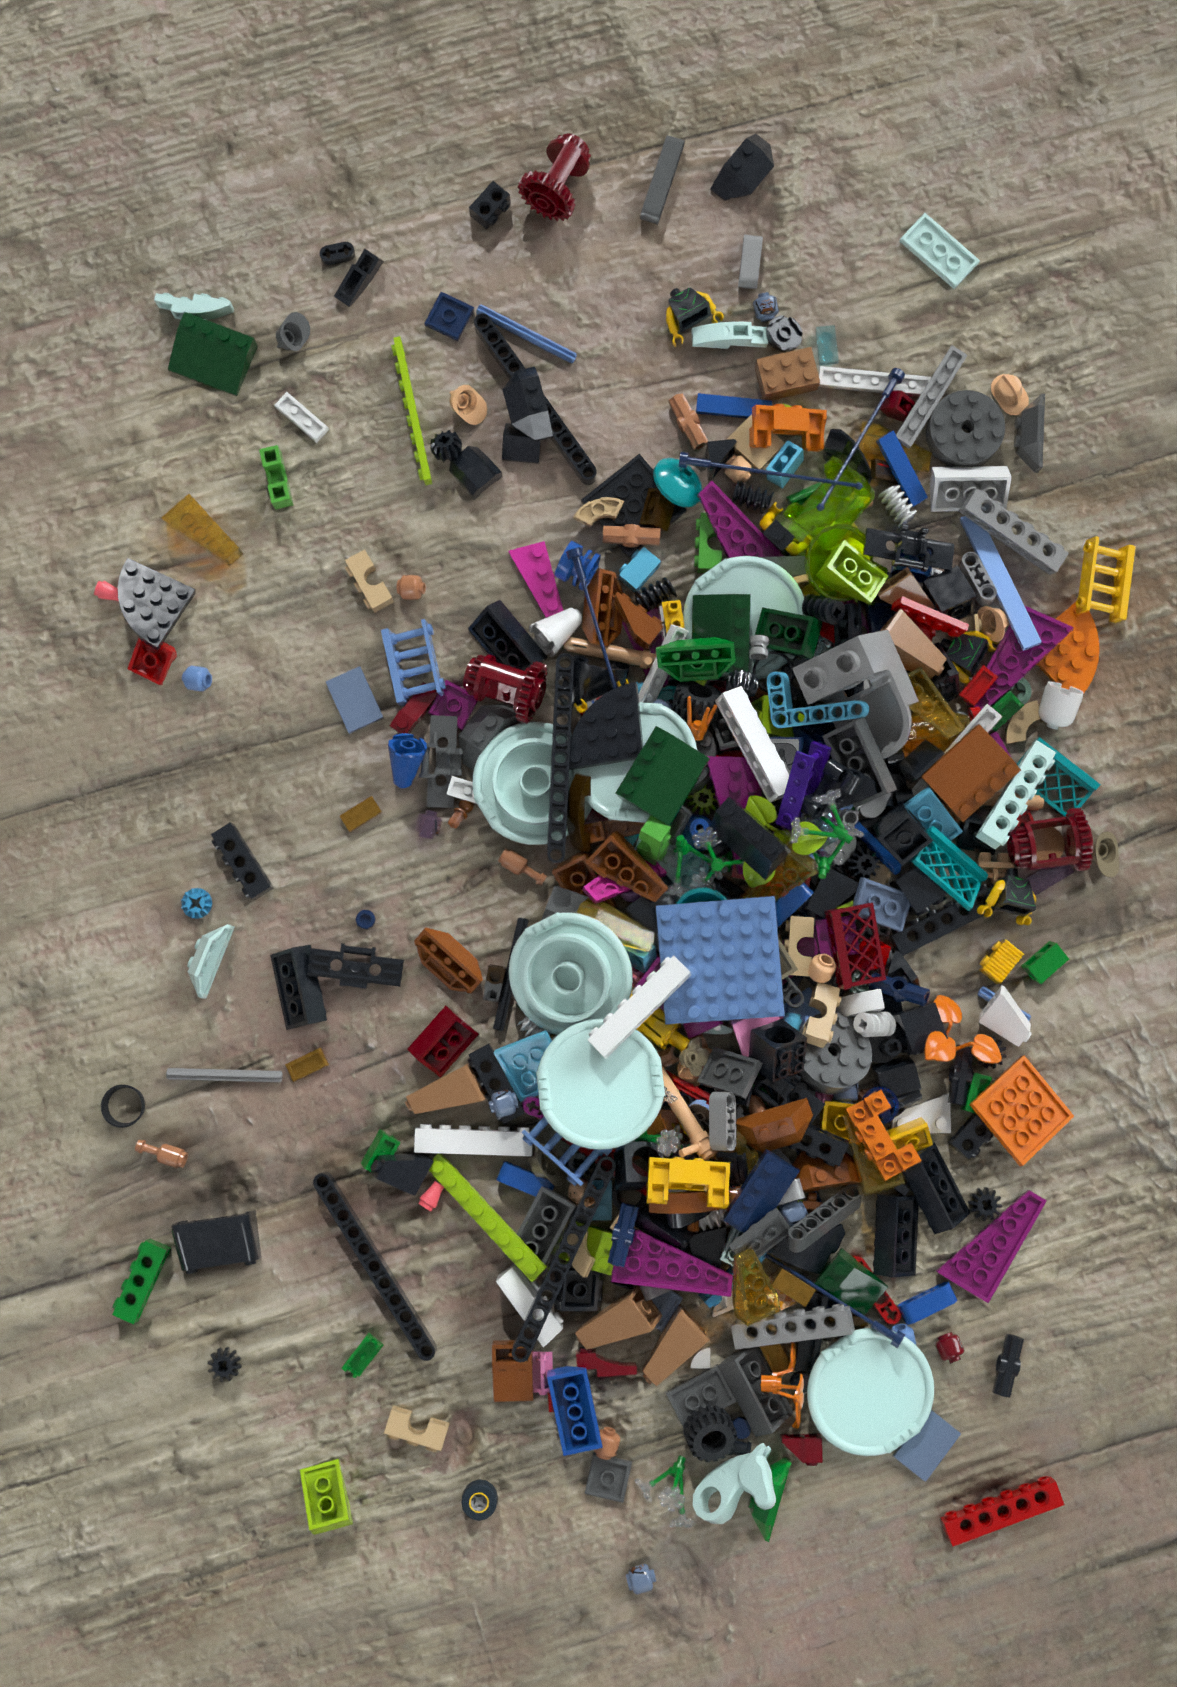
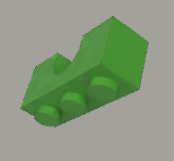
M278 445L259 449L263 468L269 483L267 486L272 505L275 510L293 506L282 452Z
M701 513L700 519H696V530H699V537H695V548L698 549V556H694V567H697V573H706L721 562L722 551L713 550L708 546L707 541L712 537H717L706 513Z
M650 815L640 830L639 839L641 841L636 849L644 860L653 865H656L659 860L663 861L667 854L668 842L671 838V835H669L671 827Z

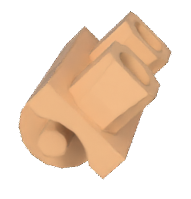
M981 852L979 854L977 864L988 873L987 878H991L992 884H995L998 879L1005 877L1004 873H1006L1007 869L1014 868L1008 853H998L997 862H991V853Z

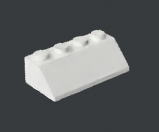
M932 467L930 478L931 512L959 511L969 494L976 489L983 490L988 494L989 498L1002 503L1003 508L1006 509L1012 477L1008 467ZM981 505V510L987 511L986 508Z
M512 1264L498 1275L496 1282L522 1319L525 1320L539 1285L536 1281L531 1282L515 1264ZM541 1295L543 1300H549L546 1296L542 1297ZM535 1309L532 1316L535 1319H540L544 1312L541 1309ZM552 1309L538 1337V1341L543 1347L563 1329L562 1323L564 1320L558 1312L554 1313ZM530 1328L533 1334H535V1330L533 1328Z

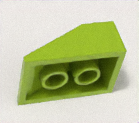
M845 540L832 550L816 575L830 588L867 604L872 603L888 578L886 573Z
M575 1220L578 1226L584 1225L583 1223H579ZM589 1225L587 1230L589 1232L587 1248L590 1255L596 1259L591 1270L611 1276L613 1265L608 1263V1258L613 1242L611 1241L613 1231ZM562 1252L558 1257L566 1261L569 1260L566 1252Z
M339 1459L300 1469L309 1531L316 1535L352 1525L350 1503Z

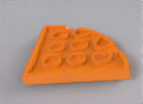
M1074 602L1056 618V620L1074 627V630L1037 665L1052 682L1061 683L1062 688L1069 689L1072 686L1085 693L1097 669L1099 638L1091 613L1088 611L1076 614L1077 607L1076 602Z

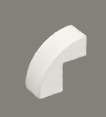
M881 989L842 997L839 1007H836L837 1013L853 1018L859 1013L883 1010L885 1007Z

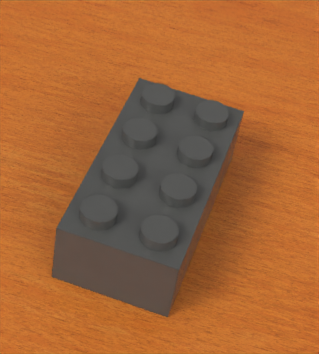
M865 717L852 721L822 736L826 746L832 748L830 753L832 759L848 769L852 768L860 771L875 781L877 794L853 803L854 808L897 790Z

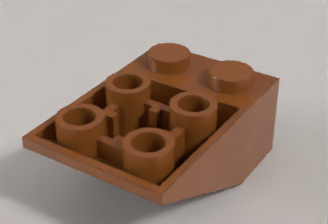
M617 592L615 604L632 640L644 650H650L662 635L664 627L661 625L662 622L657 617H650L646 614L647 610L641 605H634L628 595L625 593L621 595Z
M493 1340L492 1374L494 1402L533 1401V1350L525 1362L515 1361L511 1351L515 1340ZM518 1347L515 1350V1354L519 1357L524 1356L526 1349Z

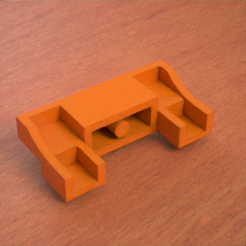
M775 404L773 406L755 405L752 407L749 447L768 448L771 446V434L802 436L803 451L820 452L824 449L827 410L802 408L801 405L785 407L784 404Z
M879 1090L847 1108L845 1112L856 1130L854 1132L856 1139L859 1143L862 1142L866 1148L864 1150L866 1157L869 1161L872 1160L885 1182L920 1163L922 1160L912 1143L898 1150L896 1149L878 1116L891 1109L883 1091Z

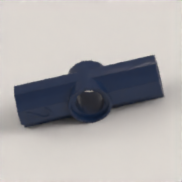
M878 973L872 974L873 978L880 976ZM886 976V980L869 983L868 985L870 990L881 989L883 994L892 996V999L896 1002L908 1001L924 1006L929 1000L930 989L907 983L903 977L891 978Z
M622 1203L618 1222L615 1224L611 1241L613 1242L608 1263L618 1267H625L629 1247L632 1245L635 1235L634 1226L639 1207Z

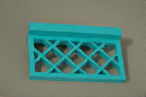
M1037 737L1033 743L1037 740L1056 752L1053 757L1056 774H1047L1046 777L1056 776L1057 787L1047 788L1045 778L1043 780L1044 788L1035 789L1037 790L1036 795H1040L1047 804L1066 817L1067 813L1063 811L1062 802L1073 801L1074 808H1081L1101 784L1043 739ZM1023 755V756L1021 757V759L1016 763L1017 765L1020 764V762H1021V760L1023 759L1024 755ZM1067 774L1070 777L1071 785L1060 787L1059 775ZM1082 786L1088 791L1083 798H1076L1074 787ZM1071 788L1073 799L1062 800L1061 789ZM1058 789L1059 800H1049L1047 790Z
M932 826L927 831L933 841L914 856L912 863L969 911L972 909L981 883L987 879L988 873L938 829ZM921 856H924L927 865L920 860ZM930 856H934L936 864L932 863ZM934 868H938L941 877L936 874ZM944 868H948L950 876L947 877ZM948 880H952L955 889L950 886ZM958 880H962L964 889H961ZM964 892H966L968 901L963 896Z

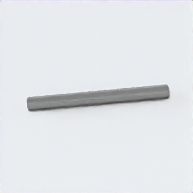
M168 1068L166 1077L168 1080L280 1083L283 1079L282 1071Z

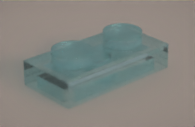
M835 325L816 327L819 365L838 364Z

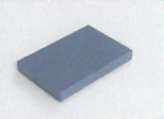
M360 666L326 681L349 734L384 718Z
M860 877L852 906L873 902L877 924L902 932L910 907L904 894L895 888ZM863 908L858 914L863 920H867L869 917L868 908Z
M931 1410L927 1421L920 1430L921 1432L898 1447L893 1454L898 1461L925 1482L961 1435L957 1429L933 1410Z

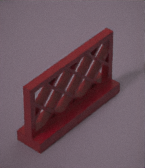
M873 902L825 910L832 958L836 964L837 987L849 989L854 986L886 980ZM863 908H868L869 917L866 921L858 916ZM848 912L852 915L848 924L842 922L841 913ZM856 918L864 923L859 932L850 927ZM867 926L872 929L873 933L869 940L861 935ZM848 930L856 935L851 944L845 941V934ZM859 938L867 943L861 952L853 947ZM870 945L876 951L873 959L865 955ZM851 949L859 954L854 964L848 960V954ZM862 957L870 962L865 971L857 966ZM873 965L879 968V977L873 978L868 974ZM854 969H857L862 973V976L858 981L852 982L851 974Z

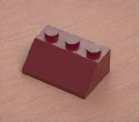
M445 1005L407 1050L420 1063L441 1078L479 1033Z

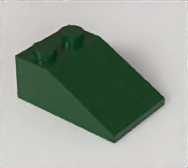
M762 607L755 635H764L769 638V645L766 649L812 659L823 622L810 616Z
M843 1248L836 1253L815 1281L817 1286L863 1315L870 1310L889 1287Z

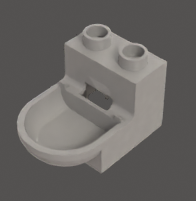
M888 630L859 635L792 668L808 705L823 701L825 704L854 700L865 701L869 705V713L865 719L883 759L894 755L905 745L912 725L909 706L919 702ZM866 679L871 681V687L847 697L844 690L851 689ZM857 704L855 706V713L859 715L862 712V707L860 704ZM837 707L835 712L838 717L842 716L843 713L841 707ZM857 719L836 721L833 723L836 729H838Z

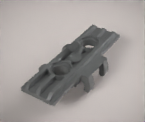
M431 715L430 742L426 743L427 751L421 762V774H419V778H428L427 807L454 808V797L447 795L452 776H462L461 760L463 749H456L457 716ZM442 737L448 739L449 743L446 748L438 746V740ZM430 748H436L437 754L434 774H429ZM440 775L445 776L447 779V783L444 786H438L436 783V778Z

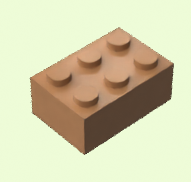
M812 347L756 360L754 368L763 400L772 401L818 390L820 379Z

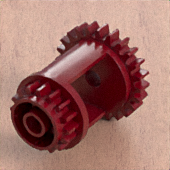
M569 133L562 136L558 135L557 138L548 144L546 153L553 164L550 171L545 173L535 170L533 173L529 171L528 174L525 172L517 187L519 189L518 193L522 195L521 199L526 200L525 204L531 205V210H537V214L542 213L544 218L548 216L550 220L554 218L556 221H559V219L564 221L565 219L568 220L569 216L572 215L576 206L574 203L575 199L572 198L573 194L570 193L565 182L569 175L581 177L590 168L591 154H589L587 144L580 137Z
M478 655L477 658L473 657L467 665L463 687L468 692L467 694L474 696V699L481 702L487 697L512 705L517 721L528 724L541 706L545 695L547 665L536 661L523 671L497 663L494 655Z
M1072 808L1067 810L1066 817L1023 822L1020 826L1015 827L1012 832H1008L1007 835L1010 837L1007 841V851L1011 864L1016 865L1018 869L1026 868L1028 871L1073 865L1076 871L1090 869V865H1092L1091 860H1093L1091 855L1093 853V837L1083 810L1081 808ZM1062 826L1066 857L1057 858L1056 853L1048 854V860L1037 861L1033 830Z

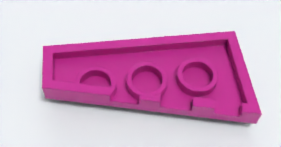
M545 541L509 550V555L545 618L564 611Z
M646 861L660 878L666 876L667 872L658 862L656 865H653ZM600 875L583 887L584 893L595 904L631 889L616 884L617 882Z

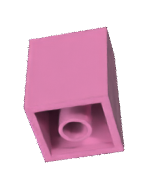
M783 1016L730 1020L741 1054L746 1057L749 1056L752 1029L783 1019Z

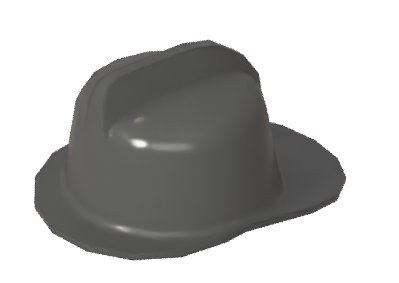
M292 312L286 317L276 331L277 348L299 351L310 335V325L304 315Z

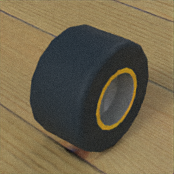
M479 1479L469 1483L462 1495L461 1504L464 1513L472 1520L481 1521L489 1518L496 1510L497 1490L487 1480Z

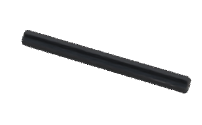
M518 918L493 1025V1029L498 1031H504L512 998L509 981V962L517 940L525 931V928L528 927L529 920L526 918Z

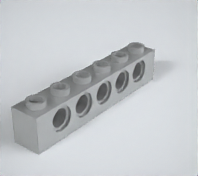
M976 489L972 491L958 511L1048 575L1056 573L1069 554L1062 545L1053 543L1046 534L1036 531L1032 524L1023 522L1016 513L1003 508L1002 503L993 501L983 490ZM981 505L986 508V513L982 512ZM997 516L1001 518L1002 524L997 522ZM1012 527L1017 530V535L1012 532ZM1027 538L1032 540V546L1028 544ZM1043 548L1046 549L1047 556L1043 554Z
M835 1304L829 1309L819 1306L813 1308V1311L805 1312V1309L794 1310L792 1314H786V1312L782 1311L774 1313V1316L769 1317L766 1314L756 1315L754 1319L739 1317L731 1325L735 1349L852 1335L855 1330L850 1306L844 1307V1304ZM826 1317H833L836 1324H829ZM807 1319L814 1320L816 1327H810L807 1324ZM789 1321L795 1323L796 1330L788 1327ZM768 1325H775L777 1332H771ZM749 1327H755L758 1335H753Z

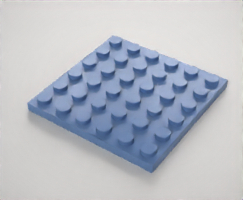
M775 896L656 906L660 963L667 957L672 958L675 956L691 972V976L664 1002L665 1024L785 1016Z

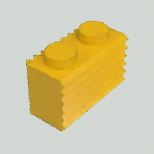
M1006 939L1001 942L998 940L991 948L993 950L991 955H986L980 962L981 967L979 971L995 984H1001L1024 955L1023 952Z

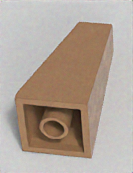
M900 609L884 624L880 631H889L906 670L929 680L934 675L939 676L945 668L943 664L947 658L903 610Z
M466 1064L406 1096L407 1101H405V1104L410 1112L413 1111L414 1114L481 1102L486 1099V1096L476 1079L474 1071L469 1064Z
M636 1285L581 1325L575 1334L578 1342L587 1350L649 1333L655 1328L663 1315L651 1299L645 1301L640 1286Z
M681 1304L678 1305L642 1367L644 1379L649 1384L653 1382L656 1387L709 1341L707 1332Z

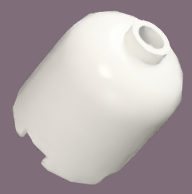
M1048 681L1039 706V717L1047 723V727L1052 729L1069 726L1076 717L1083 699V691L1072 686L1069 689L1061 687V683Z

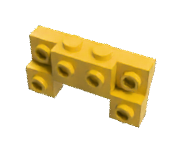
M650 1157L648 1161L646 1203L667 1204L668 1189L707 1191V1207L727 1208L729 1205L730 1163L705 1161L701 1158L685 1160L682 1157H674L673 1159Z

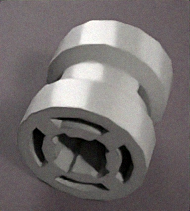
M764 635L751 636L749 638V645H751L749 658L753 660L767 659L768 650L766 648L769 645V638Z

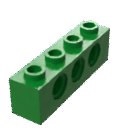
M151 1238L141 1242L137 1253H139L138 1258L132 1262L129 1268L130 1276L124 1280L121 1286L122 1294L116 1298L112 1306L114 1309L113 1316L133 1325L139 1321L171 1247ZM145 1257H149L152 1260L151 1267L145 1264ZM137 1275L143 1277V1285L137 1283ZM129 1294L135 1296V1303H131L128 1300Z

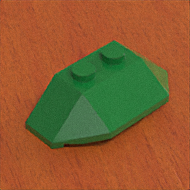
M717 637L676 640L656 647L658 668L664 670L680 682L719 679L736 662L734 642Z
M787 1457L769 1466L772 1471L773 1487L776 1496L775 1505L771 1509H761L755 1503L752 1495L748 1502L751 1515L766 1542L770 1541L791 1467V1461Z

